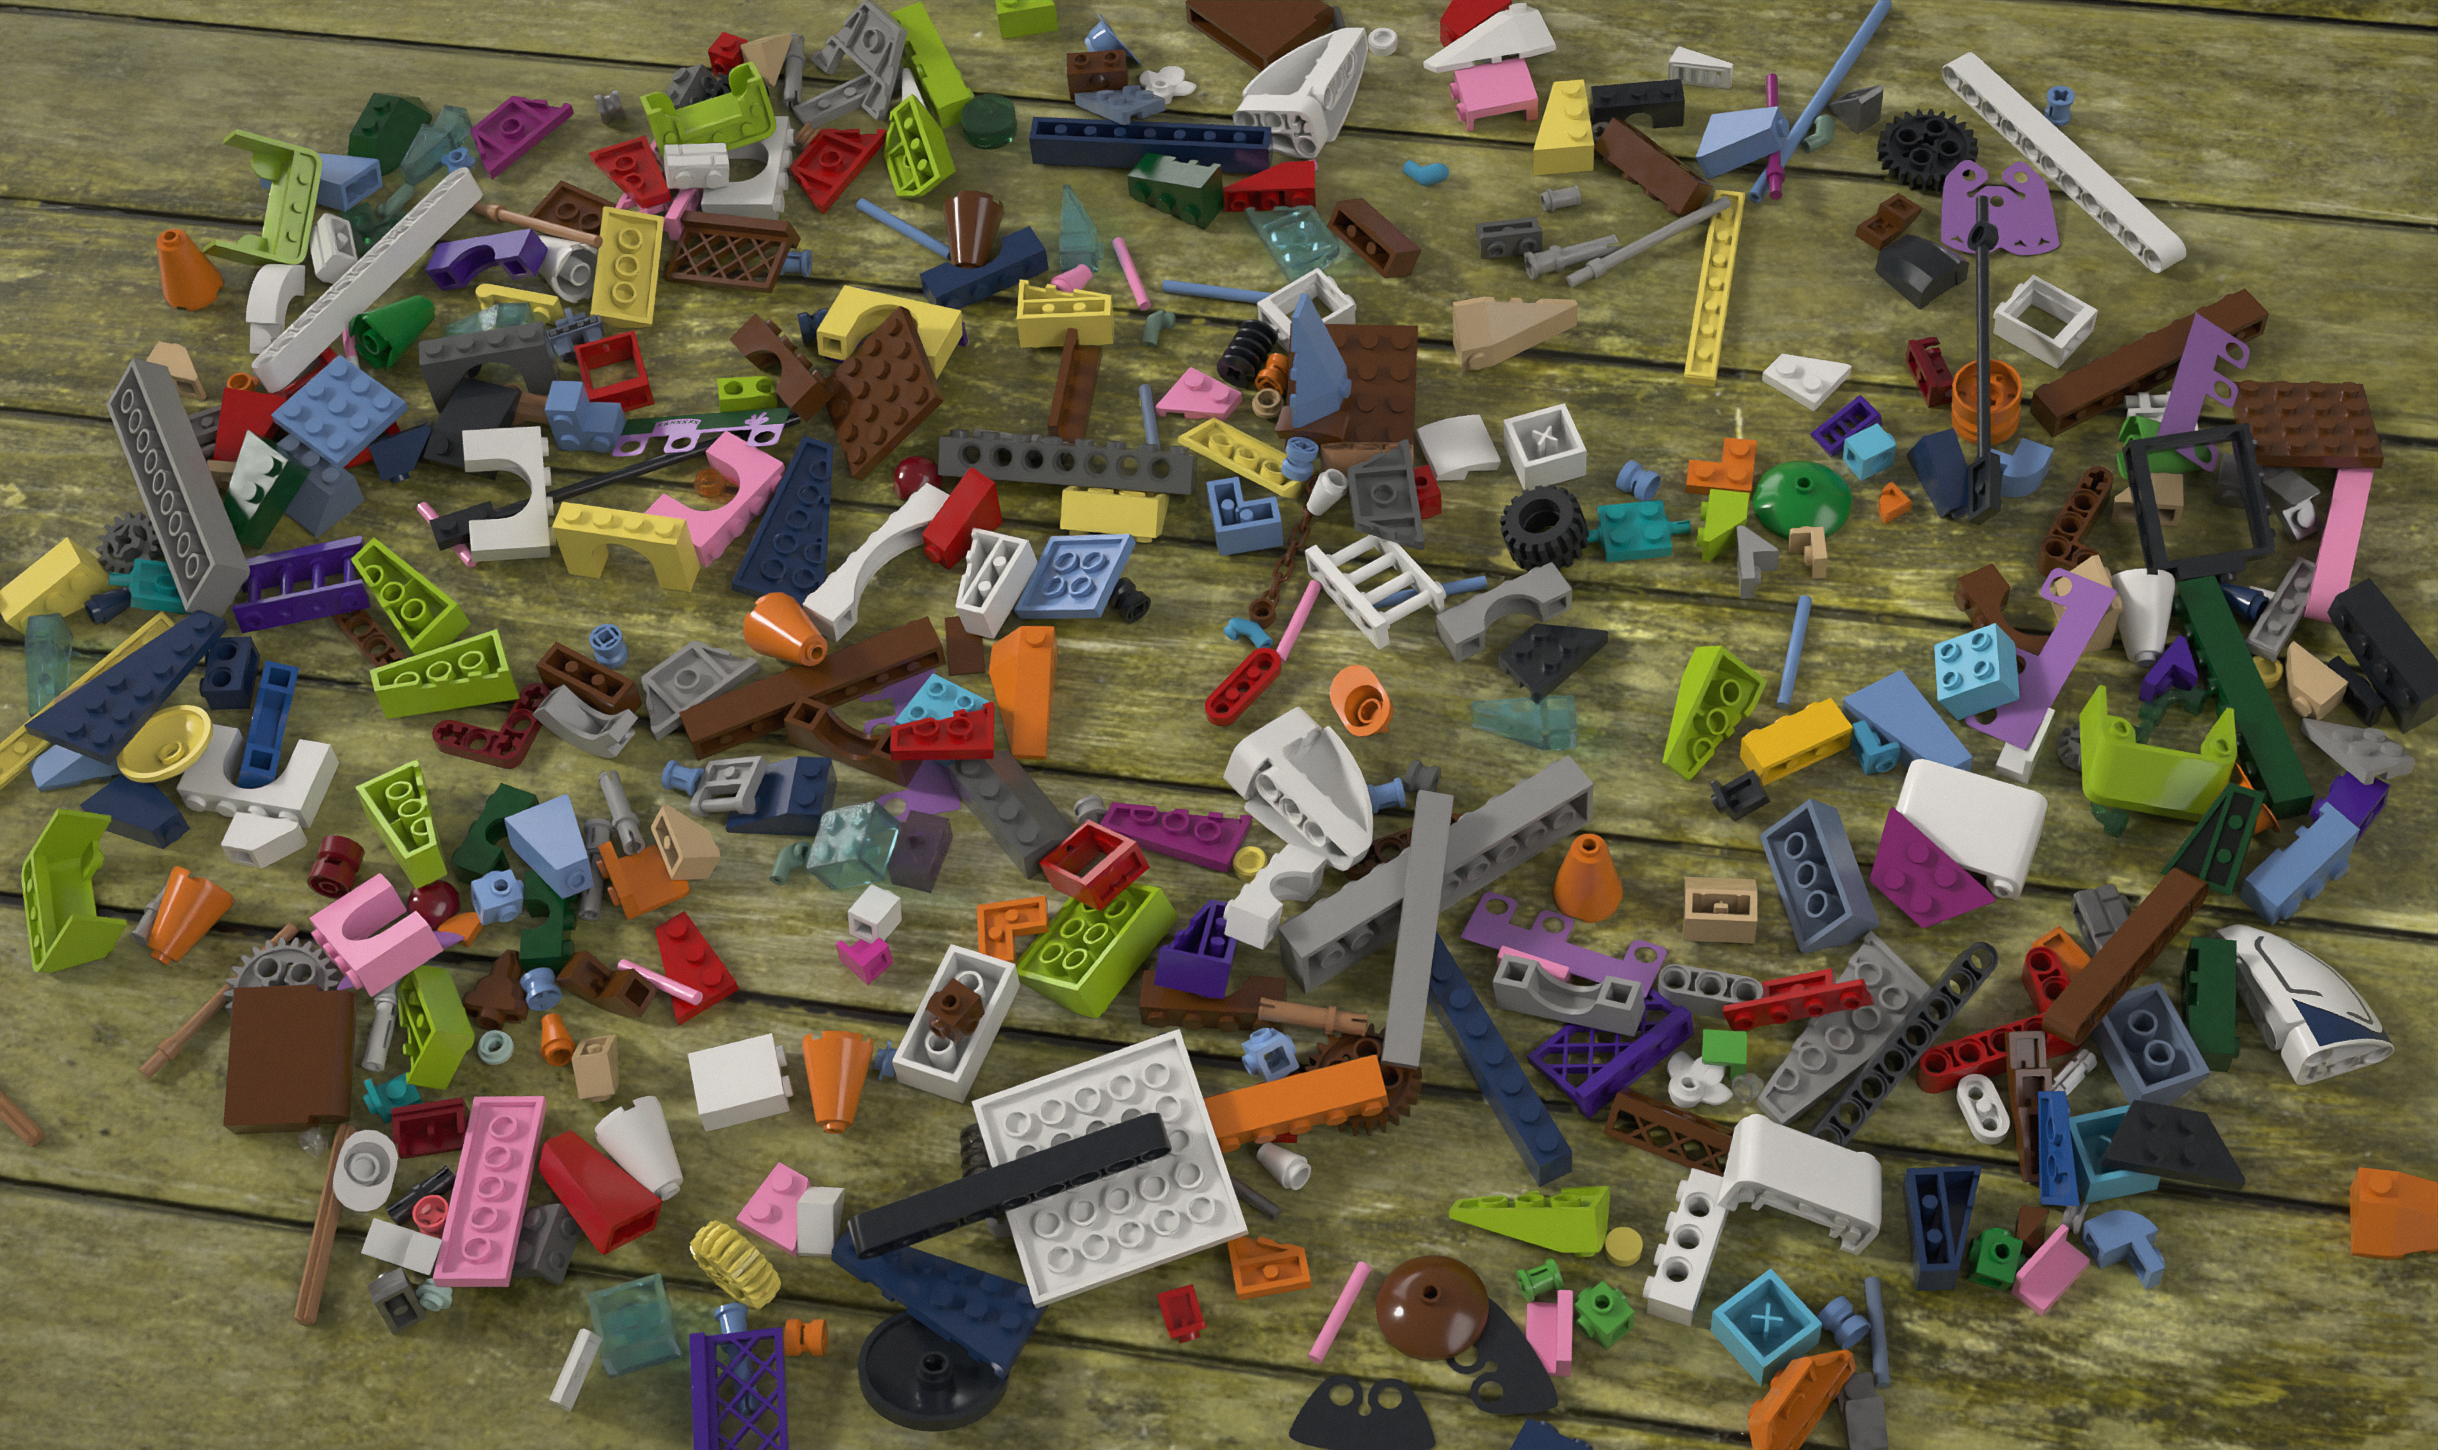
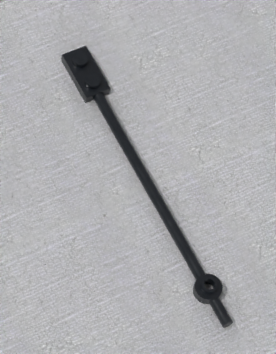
M1984 195L1976 198V224L1971 229L1967 240L1968 248L1976 252L1977 460L1968 466V521L1978 526L2001 511L2000 455L1991 452L1989 251L1993 250L1997 245L1999 235L1997 226L1989 222V198Z
M795 412L790 413L783 429L800 424L799 415ZM752 429L738 430L731 434L747 442ZM772 432L759 433L754 440L758 443L768 442ZM719 437L698 443L693 450L688 452L667 453L547 492L546 497H552L553 504L705 455V451ZM530 498L495 510L490 500L429 520L439 550L442 551L458 544L470 542L469 521L502 519L514 516L527 506Z

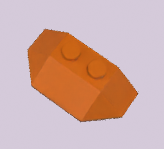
M1845 1349L1791 1360L1785 1370L1783 1368L1778 1370L1771 1381V1389L1763 1400L1758 1399L1748 1414V1426L1753 1450H1799L1857 1369L1853 1353Z

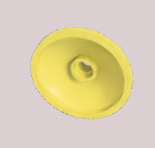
M178 705L160 710L153 714L116 757L117 765L125 777L135 782L155 783L171 779L192 767L206 752L213 736L212 720L203 709L193 705Z

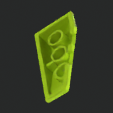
M1723 646L1696 647L1682 675L1662 763L1684 780L1690 781L1714 755V749L1724 738H1729L1735 732L1734 727L1741 719L1747 718L1755 710L1767 680Z

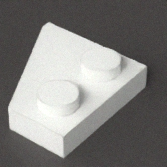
M1781 354L1763 372L1762 381L1810 410L1815 411L1851 375L1852 366L1845 363Z

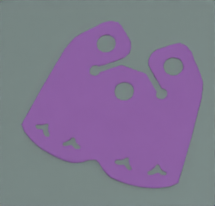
M1971 160L1960 162L1945 178L1941 216V242L1959 251L1976 253L1968 248L1967 240L1971 229L1976 224V198L1981 195L1989 198V222L1997 226L1999 235L1997 245L1989 253L2001 247L2015 255H2036L2054 250L2060 245L2050 193L2046 182L2024 162H2016L2004 170L2002 178L2004 182L2015 190L2026 195L2025 199H2020L2017 194L2003 186H1986L1977 192L1974 197H1968L1967 193L1969 191L1975 190L1987 181L1988 178L1986 170ZM1972 170L1976 174L1975 180L1966 181L1962 176L1963 172ZM2024 172L2028 177L2027 181L2024 183L2017 182L2014 179L2015 173ZM1993 196H2000L2004 204L2001 207H1994L1990 199ZM1958 235L1963 243H1960L1958 240H1951V238ZM2041 238H2043L2045 241L2050 242L2043 243L2042 245L2038 246V243L2040 242ZM2019 240H2022L2026 247L2022 245L2015 246L2014 243L2019 242Z

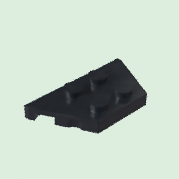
M1535 623L1499 654L1498 666L1506 674L1512 676L1514 683L1519 688L1526 687L1531 692L1530 699L1534 703L1539 704L1608 643L1609 632L1599 629Z
M2134 1100L2131 1103L2121 1124L2116 1129L2108 1148L2099 1160L2100 1166L2240 1191L2246 1184L2245 1177L2207 1113Z

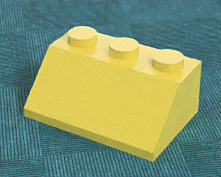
M1071 485L1062 491L1060 529L1069 530V534L1073 536L1089 535V532L1101 533V535L1131 534L1136 542L1149 543L1152 542V538H1157L1162 534L1170 493Z

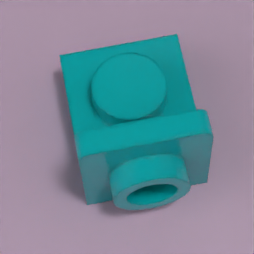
M406 1073L377 1087L374 1086L370 1078L364 1081L369 1092L363 1095L364 1101L371 1115L378 1112L384 1124L392 1121L391 1108L423 1103L416 1086L407 1084Z

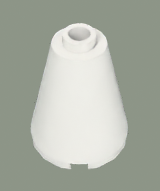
M545 235L538 236L548 248L539 268V273L554 292L563 300L571 303H578L577 300L583 298H591L593 296L598 249L585 243L581 244L580 242Z
M2147 569L2126 570L2114 574L2111 577L2112 589L2118 591L2117 594L2120 595L2123 605V611L2118 616L2117 625L2127 658L2139 667L2153 666L2164 653L2175 591V579L2172 574L2163 570H2158V575H2147Z
M645 1096L633 1100L634 1108L624 1111L621 1106L603 1118L595 1127L596 1134L594 1136L597 1142L631 1177L664 1201L679 1193L681 1190L679 1186L683 1182V1176L661 1104L656 1096Z

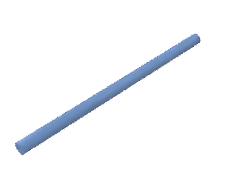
M1890 0L1877 1L1785 138L1780 150L1781 166L1783 168L1891 9L1892 2ZM1769 163L1748 193V198L1754 203H1760L1769 191V184L1766 182V169Z

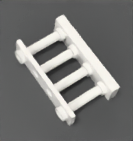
M1368 534L1365 538L1333 555H1325L1317 545L1305 550L1309 574L1322 584L1325 592L1378 650L1390 644L1388 635L1390 624L1427 604L1437 614L1445 610L1444 599L1446 598V593L1443 586L1438 581L1434 582L1398 543ZM1374 547L1383 555L1350 574H1342L1337 568ZM1391 566L1401 574L1368 593H1360L1355 588L1357 584ZM1409 585L1419 593L1384 613L1382 611L1377 612L1372 606Z

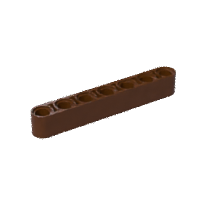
M2176 867L2170 870L2050 1005L2044 1015L2042 1029L2074 1046H2079L2200 909L2207 898L2210 888L2209 883Z

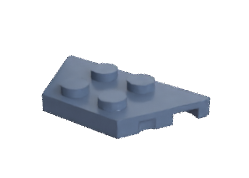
M1139 85L1125 86L1121 90L1074 93L1076 106L1122 125L1131 123V116L1138 115V118L1143 119L1151 114L1166 110L1165 98L1153 94L1152 90H1143Z

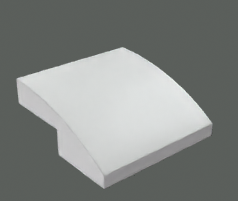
M1480 415L1448 418L1425 425L1415 431V436L1436 481L1464 480L1468 471L1497 470L1501 463V459Z
M580 1329L549 1399L550 1403L569 1412L572 1410L602 1338L589 1330Z

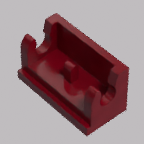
M1928 337L1916 341L1915 339L1908 340L1905 360L1928 408L1952 402V384L1954 379L1941 355L1940 348L1925 350L1930 346L1940 344L1937 337Z
M463 1097L391 1108L393 1142L398 1144L400 1159L462 1150L471 1113Z

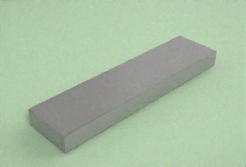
M900 66L893 92L902 88L903 69ZM865 73L792 107L793 115L802 127L810 121L813 129L818 128L862 107L861 105L874 82V78Z
M2298 556L2247 637L2245 643L2249 652L2271 662H2276L2305 615L2316 566L2315 563Z

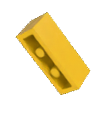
M1828 698L1820 703L1813 702L1796 714L1783 716L1774 724L1763 729H1754L1747 733L1741 740L1740 758L1749 771L1754 769L1757 772L1763 786L1850 747L1853 727L1832 698Z

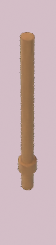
M477 202L473 206L474 213L486 216L488 220L496 223L507 222L528 229L532 228L535 231L580 242L581 244L585 243L595 248H600L603 244L601 236L512 212L499 204L487 205Z
M289 922L270 942L273 947H276L279 944L280 938L284 937L286 943H288L299 930ZM264 946L261 949V951L266 950V946ZM226 983L171 1038L166 1037L156 1047L158 1051L138 1069L146 1079H150L167 1061L172 1062L182 1052L181 1047L228 1002L224 996V992L232 990Z

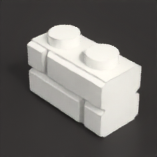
M726 144L665 145L664 170L667 188L728 187L729 160Z
M324 213L317 222L318 226H314L311 229L309 238L310 252L317 278L323 282L335 284L358 262L349 221L329 213Z

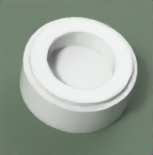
M1389 28L1373 30L1368 36L1369 50L1377 56L1391 55L1398 47L1397 34Z

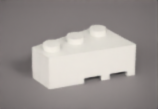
M973 527L971 534L973 538L972 546L966 556L967 569L965 575H962L955 608L966 632L994 639L1024 591L1037 565V560L1029 540Z

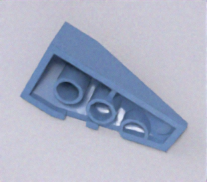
M1304 293L1301 294L1292 315L1291 352L1295 353L1293 368L1290 371V380L1296 381V394H1291L1290 413L1293 428H1301L1338 411L1343 399L1349 397L1352 386L1351 379L1347 378V368L1342 356L1309 295Z
M56 744L28 764L40 792L80 785L83 780L100 777L102 781L111 780L113 775L122 774L117 765V758L110 765H107Z

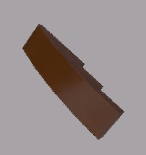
M2045 1031L2004 1032L2010 1105L2022 1181L2039 1182L2038 1091H2052L2051 1068H2047Z

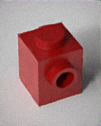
M726 32L720 34L707 50L714 76L719 77L718 73L720 72L725 76L729 75V68L733 69L738 65L744 64L740 45L748 43V40Z
M1429 464L1413 469L1421 519H1429L1434 515L1441 514V491Z

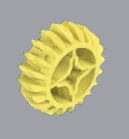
M710 1221L706 1227H702L695 1234L696 1237L690 1242L693 1258L699 1263V1267L707 1273V1276L733 1299L746 1304L749 1309L760 1310L776 1296L775 1294L781 1286L778 1273L773 1269L772 1264L766 1260L765 1255L761 1254L756 1249V1246L752 1245L746 1237L741 1236L735 1229H731L727 1224L719 1221Z

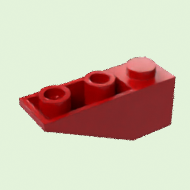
M1315 161L1283 162L1224 187L1225 212L1316 209Z

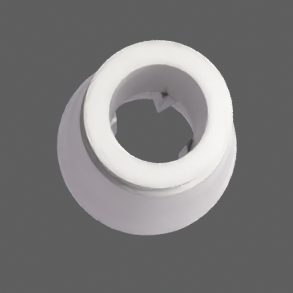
M1328 469L1326 472L1319 474L1309 501L1306 504L1307 509L1312 514L1321 516L1347 493L1348 481L1345 475L1336 469Z
M1271 1142L1264 1143L1258 1150L1257 1160L1262 1163L1285 1189L1298 1190L1308 1181L1311 1174V1166L1307 1164L1305 1157L1273 1145Z

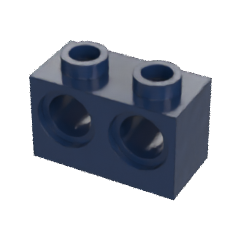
M251 636L220 637L211 647L210 651L205 654L206 671L204 678L200 679L199 690L201 696L205 697L211 710L250 709L260 660V654Z

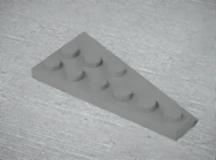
M1871 930L1864 938V942L1857 953H1854L1848 962L1847 968L1839 980L1836 981V984L1864 979L1873 997L1874 1005L1860 1007L1856 1010L1828 1013L1810 1019L1807 1028L1801 1037L1797 1038L1791 1052L1783 1064L1779 1065L1757 1099V1106L1774 1123L1787 1127L1854 1077L1930 988ZM1928 1005V1012L1931 1017L1938 1014L1934 1007ZM1906 1031V1037H1907L1908 1035L1911 1034V1032Z

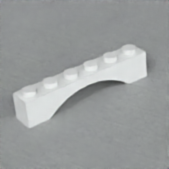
M926 483L918 492H914L898 511L893 512L888 521L877 532H873L856 552L851 553L846 562L836 572H832L815 592L807 596L803 603V610L821 634L837 643L857 623L860 598L869 580L892 558L908 549L924 544L922 533L948 499L949 494Z

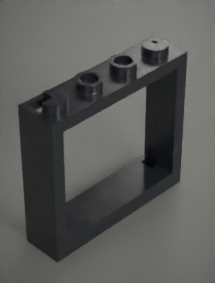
M2249 422L2131 440L2122 448L2147 575H2158V570L2169 573L2179 566L2244 557L2245 562L2261 560L2275 553L2274 538L2276 537V532L2274 529H2270L2268 519L2271 510L2268 497L2263 495L2261 484L2264 481L2262 466L2257 464L2256 461L2257 439L2253 440ZM2231 441L2253 548L2168 561L2147 454Z

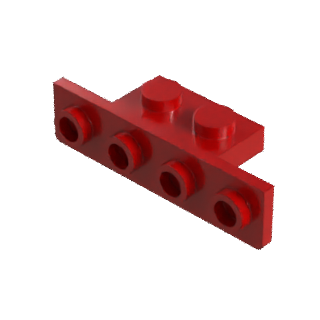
M1832 968L1763 981V998L1723 1006V1015L1732 1031H1748L1765 1025L1784 1024L1791 1020L1820 1017L1824 1014L1843 1010H1856L1860 1007L1874 1005V1001L1864 979L1836 984V976Z

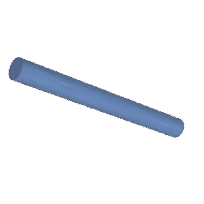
M864 198L857 202V209L945 259L951 260L949 246Z
M1164 280L1162 291L1168 293L1255 304L1273 294Z
M1485 576L1441 583L1446 596L1487 589ZM1415 589L1398 591L1372 606L1378 609L1399 605L1419 593Z
M1806 595L1799 597L1776 707L1784 711L1790 708L1812 604V598Z

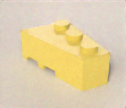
M1020 279L1017 307L1020 348L1064 346L1068 328L1077 329L1080 345L1099 346L1113 344L1114 316L1111 295L1074 289L1073 293L1057 291L1056 285L1047 284L1045 288L1029 286V281Z

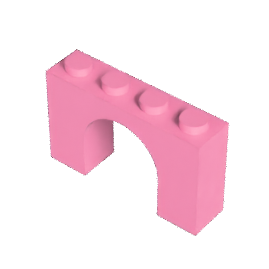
M725 431L705 452L711 471L739 487L737 495L730 503L712 511H697L688 508L663 493L644 513L686 519L699 564L706 568L723 554L725 548L744 532L745 528L756 516L764 512L766 506L772 501L786 472L783 462L756 447L747 446L746 441L728 431Z
M381 873L309 918L316 929L311 932V935L319 947L324 949L331 961L336 963L345 977H348L356 990L363 987L371 997L444 950L429 924L417 911L384 932L368 938L374 932L407 912L395 889Z

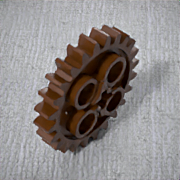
M1370 1023L1365 1037L1341 1033V1037L1337 1038L1335 1035L1328 1034L1329 1045L1318 1042L1317 1052L1319 1055H1309V1061L1312 1066L1305 1067V1072L1348 1062L1344 1057L1356 1060L1360 1059V1056L1365 1053L1377 1055L1383 1081L1392 1079L1397 1082L1392 1086H1385L1389 1107L1383 1108L1381 1113L1373 1116L1358 1114L1347 1117L1345 1122L1338 1124L1339 1132L1344 1131L1347 1125L1352 1126L1353 1136L1358 1134L1360 1127H1365L1368 1136H1372L1374 1126H1378L1385 1133L1386 1122L1390 1121L1394 1125L1399 1126L1398 1114L1409 1117L1411 1114L1408 1104H1418V1095L1416 1093L1422 1092V1082L1419 1081L1422 1078V1068L1418 1067L1415 1070L1381 1064L1386 1027L1378 1034L1375 1033L1374 1024Z

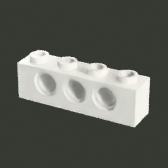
M1692 1168L1688 1181L1681 1180L1676 1194V1201L1680 1202L1677 1213L1670 1211L1665 1226V1233L1669 1234L1666 1245L1659 1244L1653 1265L1658 1266L1655 1277L1648 1276L1643 1290L1642 1298L1648 1299L1647 1314L1691 1327L1729 1213V1209L1717 1205L1723 1177ZM1700 1210L1705 1212L1707 1215L1703 1217H1696L1692 1215L1690 1212ZM1689 1242L1696 1247L1684 1249L1679 1244ZM1677 1274L1683 1276L1685 1280L1674 1282L1668 1277Z

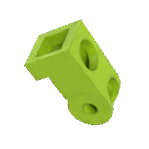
M767 376L717 378L720 412L773 409L777 407L776 384L773 379Z

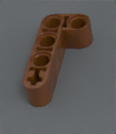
M2093 466L2084 472L2042 540L2037 569L2043 576L2048 578L2051 571L2056 568H2062L2070 572L2094 555H2099L2101 562H2103L2099 552L2083 545L2109 502L2114 477L2107 468ZM2057 577L2054 579V581H2057L2062 577Z

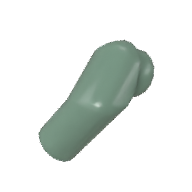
M1825 114L1815 119V134L1802 139V147L1806 153L1813 152L1832 142L1835 122L1831 116Z
M403 184L386 203L380 202L377 205V216L384 218L386 221L395 219L405 204L414 196V188L409 184Z
M1159 310L1148 316L1141 344L1150 348L1156 347L1159 331L1164 328L1172 329L1175 326V314Z
M801 841L783 848L776 859L769 878L770 881L777 885H785L790 870L804 865L811 859L813 854L812 846L808 842Z

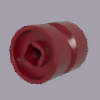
M331 835L323 838L316 856L317 861L314 862L307 880L308 886L314 892L332 899H340L351 892L356 879L355 873L359 871L365 855L363 847L352 839L343 836Z

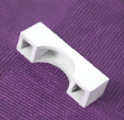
M1290 843L1279 854L1275 853L1265 869L1261 868L1257 872L1255 879L1250 884L1246 883L1240 895L1235 900L1231 899L1228 902L1223 916L1227 920L1224 934L1263 950L1278 934L1283 904L1280 901L1297 900L1307 902L1321 887L1326 857Z

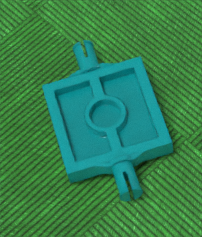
M1663 500L1597 506L1599 522L1597 529L1589 530L1587 540L1588 543L1599 542V545L1604 550L1606 562L1672 556L1671 535L1691 534L1690 520L1670 522L1669 518L1665 515Z
M135 558L134 567L130 574L110 571L108 585L128 587L131 593L130 607L143 610L174 612L181 615L192 614L191 612H186L167 562Z

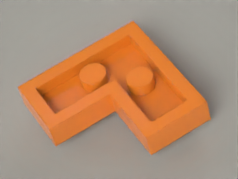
M1725 437L1722 462L1689 460L1685 493L1709 495L1710 489L1750 493L1749 499H1751L1757 440Z
M1046 896L977 905L979 953L1016 965L1015 937L1049 932Z

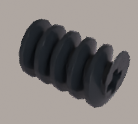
M1251 319L1242 322L1239 330L1217 363L1219 376L1232 386L1245 388L1248 385V381L1255 378L1256 372L1260 370L1262 363L1267 358V354L1271 352L1272 345L1277 342L1278 334L1270 325L1259 320Z

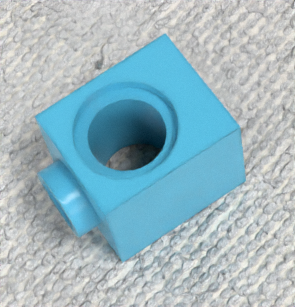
M1877 423L1845 439L1842 460L1862 481L1894 465L1897 445L1893 436L1890 433H1886Z

